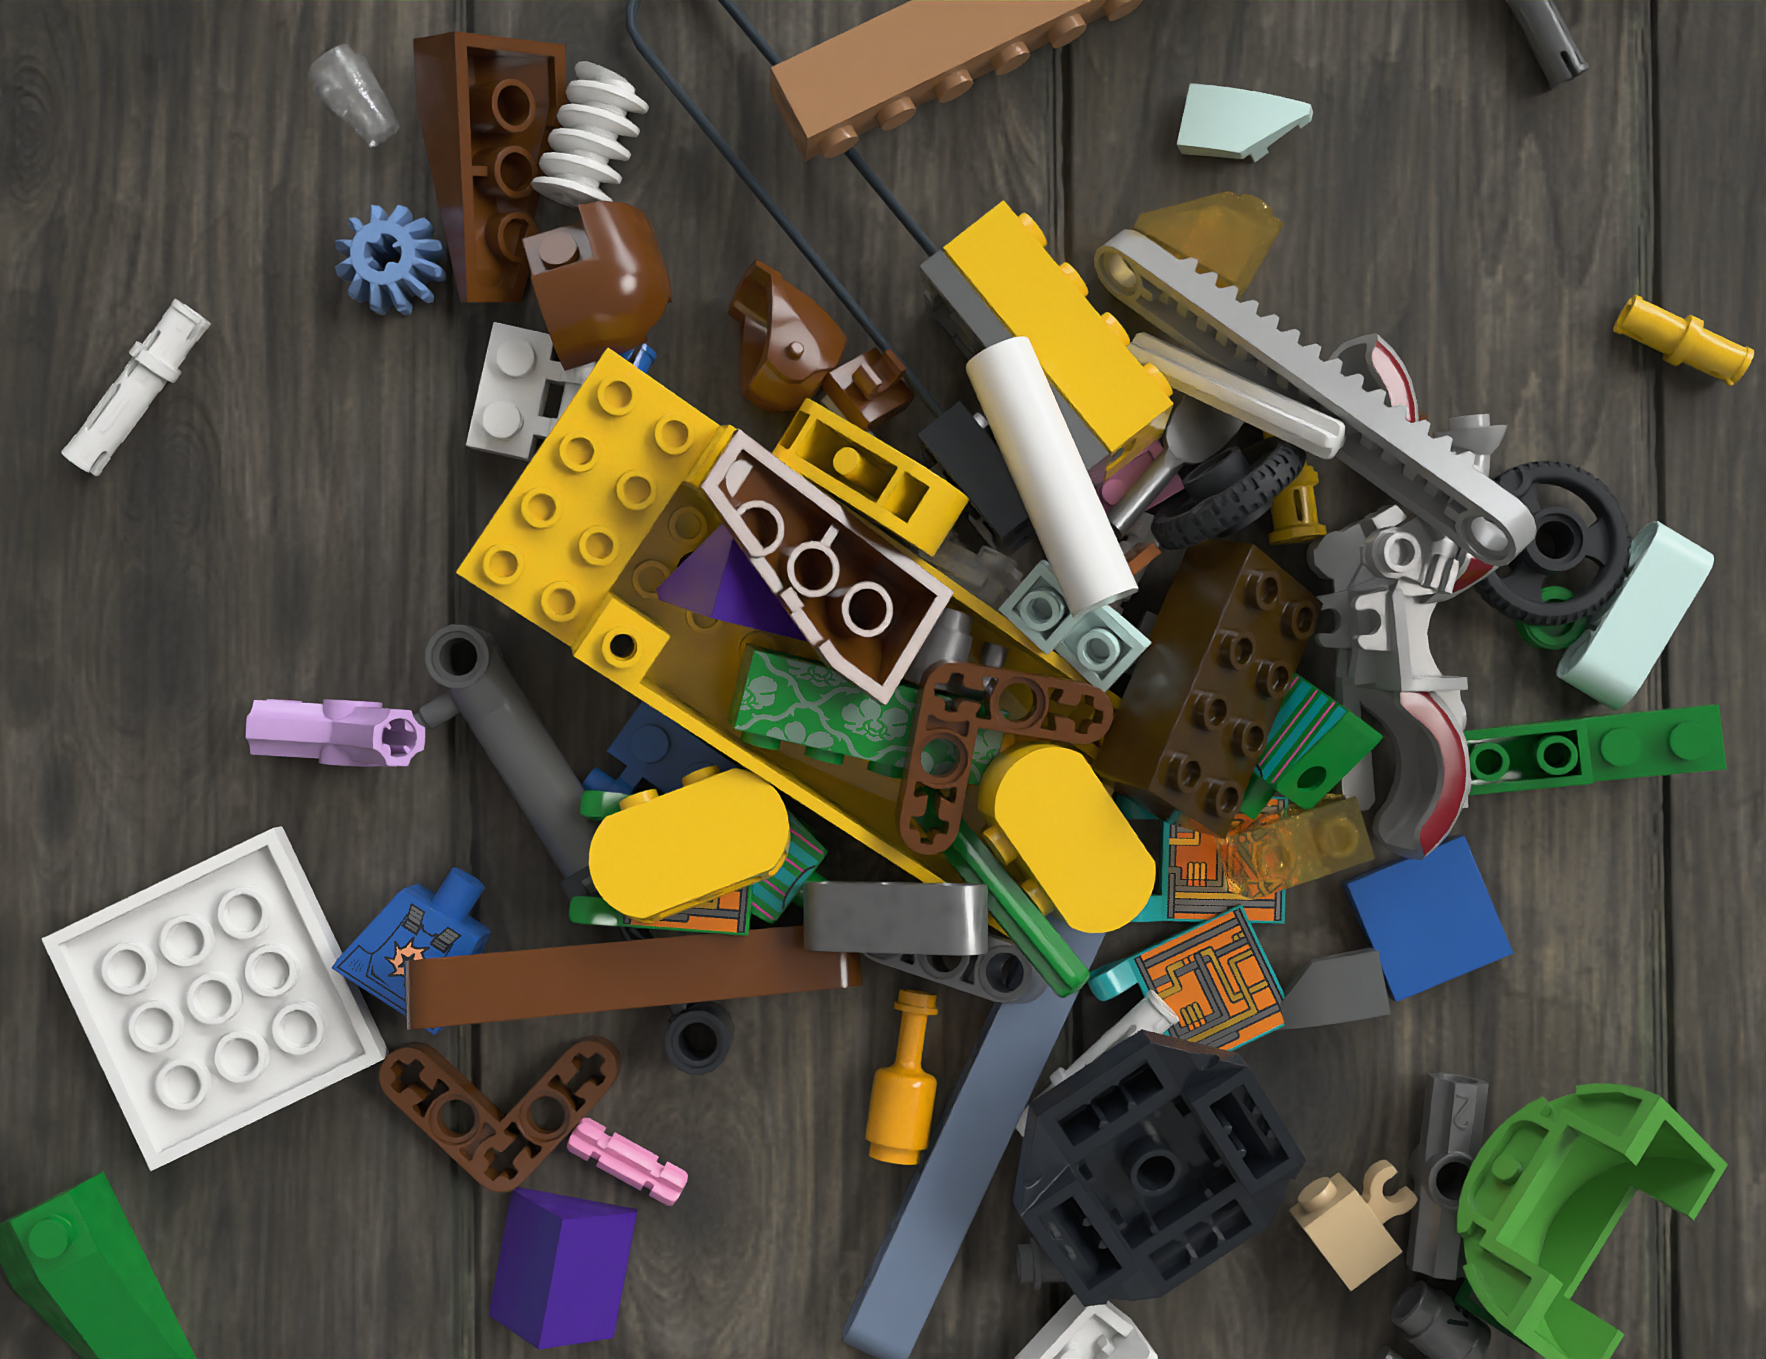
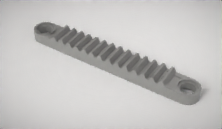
M1128 229L1119 232L1097 249L1094 256V267L1105 288L1116 298L1196 356L1343 422L1347 438L1344 446L1338 450L1335 456L1473 557L1489 565H1508L1535 538L1536 524L1529 509L1518 498L1473 467L1475 454L1468 451L1455 455L1450 451L1453 441L1451 437L1446 435L1433 439L1428 436L1430 428L1428 421L1408 422L1406 420L1408 407L1404 404L1393 407L1384 405L1386 392L1382 389L1370 392L1364 391L1362 389L1364 376L1359 373L1347 377L1340 374L1343 363L1338 358L1325 362L1320 360L1321 346L1312 344L1302 347L1298 344L1300 336L1298 330L1292 329L1281 332L1276 329L1279 321L1277 315L1259 317L1256 314L1259 305L1257 301L1250 300L1239 303L1236 300L1238 288L1234 285L1221 289L1216 286L1218 274L1214 271L1198 274L1196 272L1198 260L1194 257L1178 260L1143 234ZM1123 258L1129 263L1134 273L1127 267ZM1484 517L1501 528L1507 538L1502 537L1490 528Z

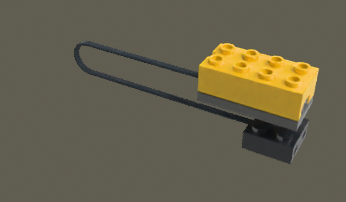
M628 0L625 8L626 29L638 52L880 350L884 353L891 349L907 368L903 378L936 417L935 421L917 434L920 447L924 451L922 452L924 466L969 498L962 513L1002 562L1005 561L1037 534L985 414L979 411L972 416L961 401L946 412L942 409L642 40L637 30L636 18L642 0ZM718 0L772 67L783 62L732 0ZM852 147L844 152L851 163L930 257L919 266L922 284L927 289L923 292L926 310L969 361L981 351L999 342L1015 337L1029 338L1095 489L1163 436L1174 404L1169 399L1173 394L1170 384L1153 364L1148 362L1142 366L1129 351L1127 346L1130 344V339L1118 320L1108 312L1100 316L1085 298L1088 295V289L1077 271L1067 262L1062 263L1060 266L1057 265L1043 248L1047 245L1043 232L1028 214L1022 213L1017 217L1003 200L945 245L942 252L935 247L855 148Z

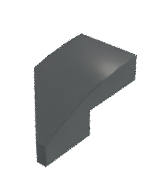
M1370 947L1309 959L1304 967L1298 963L1290 975L1291 981L1283 991L1285 997L1280 1003L1285 1026L1277 1030L1315 1027L1390 1015L1391 1011L1379 951Z

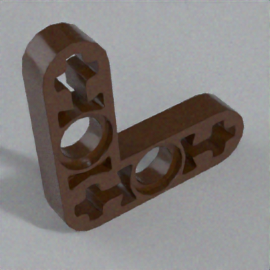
M942 659L931 664L923 672L918 685L895 809V827L900 838L912 851L923 855L940 853L955 841L959 831L978 728L1075 744H1090L1101 739L1111 726L1113 706L1109 697L1100 688L1079 680L956 659ZM951 673H957V682L967 688L984 691L982 678L984 676L991 677L983 694L985 714L982 716L976 715L981 706L979 702L961 697L954 698L951 708H945L944 699L934 693L936 684L948 683ZM1013 683L1026 684L1033 695V704L1030 711L1018 720L1005 718L999 709L1001 692ZM1048 688H1055L1050 699L1059 704L1078 705L1081 695H1085V703L1095 708L1093 719H1082L1079 729H1075V721L1062 714L1048 712ZM1047 714L1048 725L1041 726ZM945 738L950 740L956 749L954 765L942 774L926 772L921 764L923 748L934 739ZM918 781L935 789L950 788L948 797L935 792L933 812L939 819L943 820L941 828H930L927 838H920V832L914 825L910 824L912 816H923L926 810L928 795L923 790L914 791L915 784Z
M596 1035L582 1037L571 1045L507 1115L435 1048L426 1043L416 1041L406 1043L389 1054L380 1066L379 1081L381 1089L386 1096L478 1183L490 1191L503 1193L514 1190L522 1184L605 1095L619 1076L622 1061L619 1050L610 1040ZM597 1052L605 1060L600 1067V1071L605 1078L602 1080L596 1075L590 1076L574 1095L571 1089L565 1085L582 1066V1062L577 1057V1054L580 1053L584 1057L589 1058ZM414 1060L420 1061L424 1068L420 1072L419 1077L431 1090L438 1086L441 1081L449 1088L436 1097L429 1108H427L421 1101L431 1092L418 1081L413 1082L409 1086L404 1085L399 1078L405 1070L399 1061L406 1065ZM559 1075L563 1084L553 1079L554 1076ZM543 1096L553 1097L558 1100L564 1108L565 1117L563 1124L552 1130L542 1129L536 1125L531 1116V1106L534 1100ZM576 1096L585 1099V1102L582 1105L579 1104ZM454 1099L462 1100L470 1105L475 1117L471 1130L457 1133L445 1126L441 1114L442 1108L447 1101ZM515 1122L518 1129L511 1127L510 1124ZM522 1133L529 1142L513 1160L512 1164L517 1172L507 1167L499 1173L491 1165L496 1158V1154L491 1147L498 1152H502ZM534 1144L541 1146L542 1149L537 1151Z

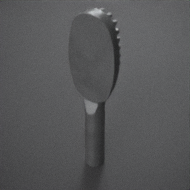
M1186 394L1173 412L1162 439L1163 451L1107 515L1116 538H1123L1183 465L1188 466L1202 463L1217 453L1238 432L1244 421Z

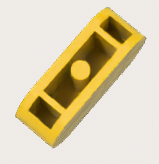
M808 398L805 399L772 452L774 456L828 494L931 557H934L969 501V498L960 490L923 465Z
M1027 741L1005 749L993 759L986 768L978 788V811L989 825V828L982 835L1003 864L1008 865L1014 861L1026 878V881L1020 885L1021 889L1045 917L1051 914L1069 927L1087 933L1113 931L1132 921L1142 911L1151 896L1156 875L1155 861L1083 755L1049 742Z
M714 765L686 775L682 778L683 788L662 796L658 795L656 789H650L623 799L619 802L621 811L605 817L598 826L591 842L589 868L593 883L599 894L609 905L624 916L641 923L652 924L775 876L786 860L791 836L785 805L778 792L770 783L753 772L739 768H733L721 773L719 766Z

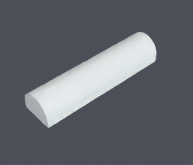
M1011 338L992 345L975 355L967 363L966 372L1073 619L1138 592L1139 588L1029 338Z

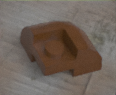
M597 201L579 204L578 208L582 221L522 239L532 272L530 277L564 371L598 361L607 348H610L617 354H621L647 342L646 333L662 317L667 303H672L671 281L653 225L643 211L627 203Z

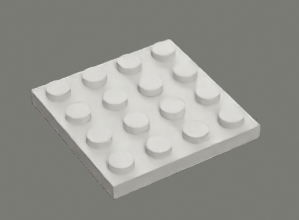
M282 826L259 834L42 938L150 1171L385 1059L390 1054L358 985L332 969L336 960L342 955L341 949Z

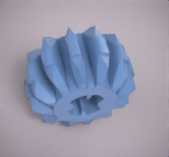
M371 205L369 224L364 225L355 217L348 218L350 229L356 233L353 240H335L336 249L348 257L335 266L336 273L344 281L351 282L348 288V295L358 303L369 300L370 309L375 313L386 315L394 304L402 315H411L413 309L412 297L417 295L426 303L433 302L434 295L426 287L428 281L441 282L446 280V272L435 264L436 261L446 255V248L441 241L431 239L435 230L432 224L426 218H419L413 221V214L407 207L397 205L389 217L382 207ZM398 253L401 254L399 263L388 262L385 269L382 267L385 258L395 259Z

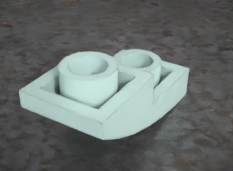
M1044 559L1035 566L998 609L1046 655L1053 650L1057 651L1093 686L1100 688L1104 693L1152 643L1108 604L1073 619L1049 562Z

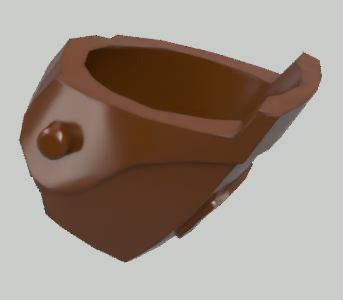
M756 259L742 275L727 312L729 316L741 324L739 342V383L743 397L755 405L770 412L798 411L806 398L812 400L823 391L821 387L827 375L838 368L843 358L847 337L831 316L812 298L785 281L780 272Z

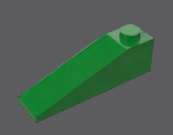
M104 1171L0 1223V1264L12 1289L82 1359H197Z

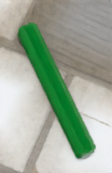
M920 786L916 790H923L928 795L926 810L923 816H912V818L927 835L930 828H941L943 820L939 819L933 812L935 792L943 796L944 794L940 789L929 786L922 788ZM961 816L959 831L955 841L946 850L941 852L965 883L988 884V912L1052 991L1061 998L1075 994L1090 978L1089 969Z

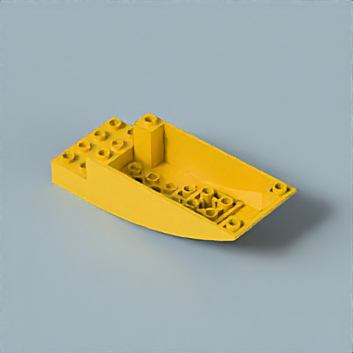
M607 348L458 567L456 573L570 646L573 656L922 882L965 883L941 852L932 855L912 851L900 838L895 827V809L901 779L883 776L867 770L869 760L845 755L843 764L837 765L805 756V745L781 740L779 750H772L747 744L740 740L742 731L734 729L727 720L746 643L822 661V659L809 642L713 619L659 600L656 589L677 569L679 560L685 554L695 551L722 524L697 487L732 433L737 429L730 424L718 425L613 350ZM801 475L954 591L945 608L974 616L969 635L973 637V641L967 658L968 662L979 663L984 642H989L1009 648L1004 668L1079 680L1091 684L1063 657L1054 651L1046 655L1006 617ZM619 634L628 635L633 640L622 657L617 656L610 649L612 639ZM902 678V680H901V681H904V682H908V683H913V684L919 685V683H917V682H913V681L906 680V679H903V678ZM1013 683L1007 686L999 697V707L1010 712L1009 720H1018L1024 717L1030 711L1033 704L1032 692L1023 683ZM1048 688V712L1062 714L1075 721V729H1079L1082 719H1093L1095 708L1085 703V695H1081L1078 705L1059 704L1050 699L1055 688ZM1107 690L1105 694L1109 697L1113 706L1114 719L1122 699L1110 690ZM1047 714L1041 726L1048 725ZM1107 733L1101 739L1090 744H1075L1051 740V743L1082 754L1092 768ZM918 781L915 784L914 791L920 786L923 788L927 785ZM1101 782L1111 796L1115 790ZM969 784L961 816L1020 886L1026 881V878L1014 861L1008 865L1003 864L985 841L982 833L989 828V825L978 811L977 795L979 786ZM940 789L945 797L949 796L950 791ZM911 818L910 824L914 825L920 832V838H927L924 831ZM988 912V924L1009 937Z

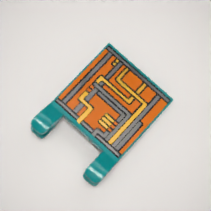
M1117 793L1116 805L1124 817L1128 819H1159L1122 794ZM1273 796L1255 820L1238 811L1226 839L1168 824L1161 820L1158 894H1151L1145 907L1130 922H1203L1238 904H1242L1250 923L1285 924L1288 798Z
M1238 904L1203 922H1198L1125 958L1105 964L1089 972L1090 978L1087 983L1092 993L1100 1001L1109 1000L1138 983L1144 997L1149 990H1153L1175 1012L1180 1020L1168 1028L1163 1035L1233 1051L1285 1026L1280 1006L1285 994L1242 904Z

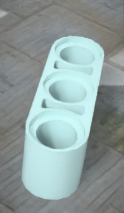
M1659 521L1647 524L1632 540L1631 548L1629 549V553H1631L1629 566L1625 570L1626 575L1621 585L1604 605L1586 616V625L1582 635L1575 643L1567 647L1556 670L1557 677L1614 711L1626 705L1637 693L1707 578L1714 562L1713 554Z

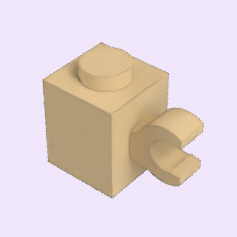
M1387 1160L1378 1161L1369 1167L1364 1176V1190L1361 1196L1338 1172L1330 1179L1322 1177L1306 1186L1298 1196L1299 1203L1289 1209V1212L1350 1291L1354 1290L1403 1252L1384 1228L1383 1224L1390 1218L1411 1210L1418 1200L1416 1195L1407 1186L1399 1189L1392 1196L1383 1195L1384 1183L1397 1173L1394 1166Z

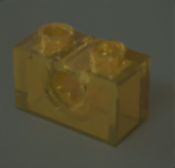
M1328 792L1312 808L1304 810L1295 803L1259 815L1255 820L1250 818L1232 824L1226 839L1213 836L1230 892L1253 900L1375 859L1356 796Z

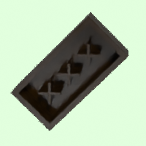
M1207 539L1199 544L1188 547L1148 638L1152 643L1140 656L1092 767L1098 779L1168 824L1226 839L1233 819L1240 810L1243 795L1258 759L1265 750L1268 735L1284 696L1291 688L1293 674L1296 671L1309 637L1316 628L1317 618L1323 603L1254 544Z

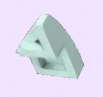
M1190 83L1176 145L1181 154L1244 159L1249 155L1255 163L1269 153L1267 150L1268 146L1298 125L1302 128L1311 122L1313 110L1311 104L1276 95L1230 87Z

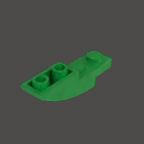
M1718 704L1598 714L1463 731L1470 761L1471 790L1468 795L1593 784L1596 781L1727 769Z

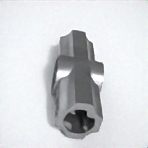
M1427 1073L1420 1143L1412 1152L1409 1161L1410 1175L1415 1183L1414 1194L1418 1200L1412 1208L1406 1265L1412 1271L1421 1272L1433 1278L1456 1280L1459 1277H1466L1463 1266L1467 1265L1463 1238L1457 1234V1213L1464 1181L1482 1147L1489 1084L1481 1079L1453 1073ZM1450 1162H1457L1458 1171L1453 1181L1445 1186L1437 1187L1436 1177L1438 1171Z

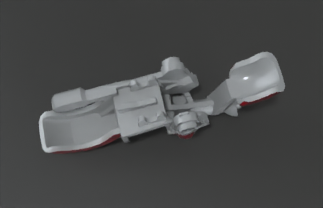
M1378 334L1364 335L1349 340L1340 345L1331 355L1329 360L1338 358L1343 362L1340 374L1345 377L1358 373L1364 376L1362 385L1364 391L1384 390L1386 392L1384 405L1393 407L1404 404L1408 407L1406 420L1410 423L1419 421L1418 404L1408 371L1393 348ZM1489 414L1448 418L1449 430L1432 433L1434 439L1446 435L1451 437L1453 441L1450 451L1455 455L1471 451L1476 455L1473 467L1489 478L1490 455L1500 445L1508 425L1490 426ZM1394 504L1384 505L1378 508V511L1366 515L1364 519L1349 524L1339 531H1328L1326 535L1316 537L1307 549L1306 560L1309 568L1319 578L1331 580L1332 593L1320 595L1316 598L1323 603L1321 610L1331 609L1333 611L1335 629L1330 633L1316 634L1315 641L1320 647L1335 648L1333 699L1360 719L1361 705L1381 722L1390 736L1395 752L1396 769L1394 782L1386 801L1374 816L1373 832L1380 843L1391 853L1422 861L1448 836L1462 808L1469 807L1468 794L1471 790L1469 752L1463 733L1467 717L1460 696V690H1468L1467 677L1445 676L1440 673L1429 650L1427 630L1430 617L1437 602L1447 601L1489 576L1499 566L1489 565L1478 560L1416 514L1411 512L1406 516ZM1485 520L1490 528L1506 538L1502 530L1495 524ZM1371 751L1333 787L1334 803L1342 810L1349 812L1369 810L1375 802Z

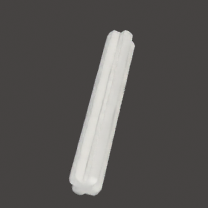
M1145 332L1137 333L1133 341L1127 346L1142 366L1148 362L1153 364L1164 375L1172 388L1323 459L1333 458L1346 442L1347 436L1345 435V425L1343 422Z

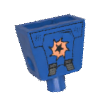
M453 867L436 894L420 884H414L402 889L342 953L332 966V969L406 1016L403 961L483 954L491 931L468 914L484 891V884L471 874ZM447 1026L424 1029L436 1035Z

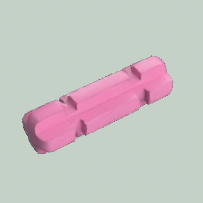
M583 1117L579 1121L567 1143L569 1152L586 1161L590 1157L598 1160L596 1167L640 1191L645 1186L651 1190L650 1197L667 1206H672L677 1201L687 1183L688 1175L684 1170L668 1161L665 1166L657 1162L659 1156L616 1132L612 1137L605 1134L604 1132L607 1127L590 1118Z

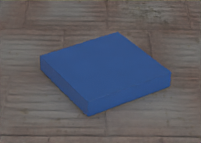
M1456 834L1444 839L1422 861L1401 857L1341 882L1368 947L1379 951L1386 990L1389 998L1395 1002L1513 954L1464 835Z

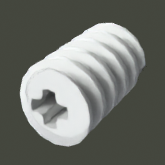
M588 61L578 62L575 65V71L580 80L571 81L566 89L567 98L572 104L562 105L557 113L558 121L564 128L553 129L549 134L548 142L555 152L544 153L540 158V168L548 177H535L531 182L532 187L541 195L575 209H579V204L597 201L613 202L610 197L599 189L600 183L620 184L622 177L607 164L609 159L627 161L631 156V153L616 140L618 135L638 137L640 132L639 128L625 116L627 112L645 114L649 108L645 101L634 94V87L625 78L603 66Z

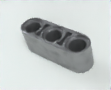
M805 882L804 950L925 955L987 954L988 884Z
M988 933L987 954L962 955L960 964L952 971L944 964L943 955L863 953L875 962L994 1002L1029 1003L1040 997L1048 985L1012 940ZM1015 955L1022 963L1024 975L1020 986L1014 991H1010L1003 984L1001 972L1005 961Z

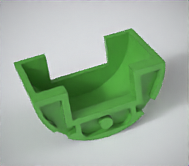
M1592 1083L1577 1085L1576 1093L1550 1102L1542 1096L1515 1112L1496 1129L1478 1152L1464 1181L1457 1213V1234L1464 1241L1467 1265H1464L1463 1269L1468 1282L1485 1309L1502 1326L1545 1359H1610L1624 1334L1571 1301L1570 1299L1637 1190L1682 1215L1695 1220L1728 1164L1661 1096L1647 1090L1621 1084Z

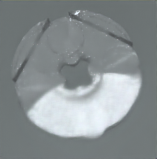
M952 529L945 537L934 557L927 555L904 541L903 546L936 565L935 568L974 596L995 605L998 598L1003 604L1022 583L1023 574L1015 569L1017 566L1015 561L986 546H982L978 555L967 550L965 544L957 540L959 534Z

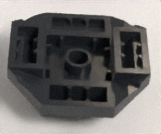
M1141 1029L1088 1065L1085 1064L1082 1069L1029 1103L1013 1203L1023 1222L1084 1307L1107 1304L1108 1299L1136 1301L1160 1298L1267 1228L1283 1202L1290 1179H1296L1306 1159L1249 1066L1238 1053Z

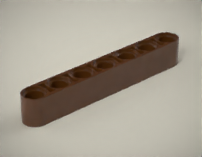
M804 925L749 930V936L711 933L403 961L408 1030L862 986L860 952L804 950Z

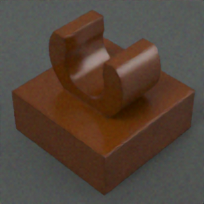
M876 347L829 372L821 387L846 419L865 432L874 429L906 410L915 397L901 379L906 373L907 368L891 349L885 351L882 355Z

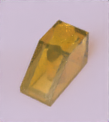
M1225 191L1140 214L1132 230L1143 234L1178 260L1194 257L1198 260L1196 268L1198 274L1214 271L1218 274L1216 286L1221 289L1234 285L1238 288L1236 300H1238L1248 288L1285 222L1272 216V208L1263 200L1249 194L1237 196L1230 191Z

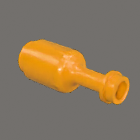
M899 989L898 1001H894L893 1008L902 1011L896 1059L890 1067H881L874 1074L865 1139L871 1142L869 1156L874 1159L895 1164L916 1165L920 1163L921 1150L928 1148L937 1081L933 1075L923 1071L921 1068V1058L928 1015L938 1014V1007H935L937 994L919 990Z

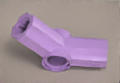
M267 699L254 700L252 710L247 716L246 740L250 746V754L319 758L320 764L397 767L408 766L411 758L416 753L424 750L425 727L417 723L411 710L382 708L383 703L323 699V704L302 703V701Z

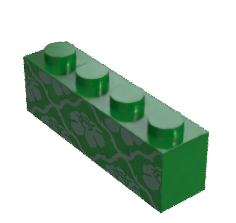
M746 643L727 720L734 729L742 731L740 740L747 744L779 750L781 740L805 745L804 755L809 758L842 765L844 756L848 755L869 760L867 770L901 779L918 685L900 681L886 705H879L830 670L822 661ZM934 689V693L944 699L945 708H951L954 698L972 699ZM976 700L981 704L976 715L982 716L985 714L983 701ZM999 707L1001 714L1008 719L1010 712ZM978 728L967 789L969 784L979 786L986 768L999 755L1004 732ZM945 738L930 741L921 753L922 767L931 774L947 772L956 760L955 746L950 740Z

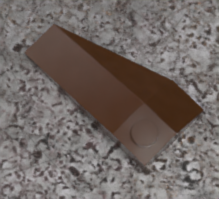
M458 31L413 39L416 106L460 302H522L530 269L522 239L537 235L539 231L534 218L540 193L532 187L531 182L535 177H548L541 170L539 161L544 153H550L551 146L548 142L549 134L553 129L563 128L558 121L557 113L562 105H567L565 44Z
M740 429L735 430L697 489L824 664L879 705H886L954 591Z

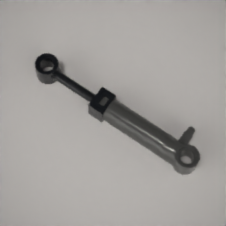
M449 625L439 629L430 638L425 648V664L433 679L445 686L447 691L420 707L419 711L413 715L414 719L419 725L425 727V731H427L428 729H435L461 712L565 880L560 882V885L570 901L575 896L603 898L593 883L589 868L591 842L602 821L590 820L581 815L580 802L585 790L504 662L499 642L489 632L476 627ZM468 640L475 646L477 662L468 674L461 675L454 669L452 653L460 642ZM617 927L625 941L654 939L649 929ZM714 1001L666 1005L672 1014L668 1019L670 1026L665 1035V1050L669 1060L678 1070L689 1075H704L714 1071L724 1062L734 1040L735 1025L730 1013L722 1005ZM694 1022L709 1025L716 1034L717 1045L707 1051H699L692 1048L686 1041L684 1035L685 1027Z

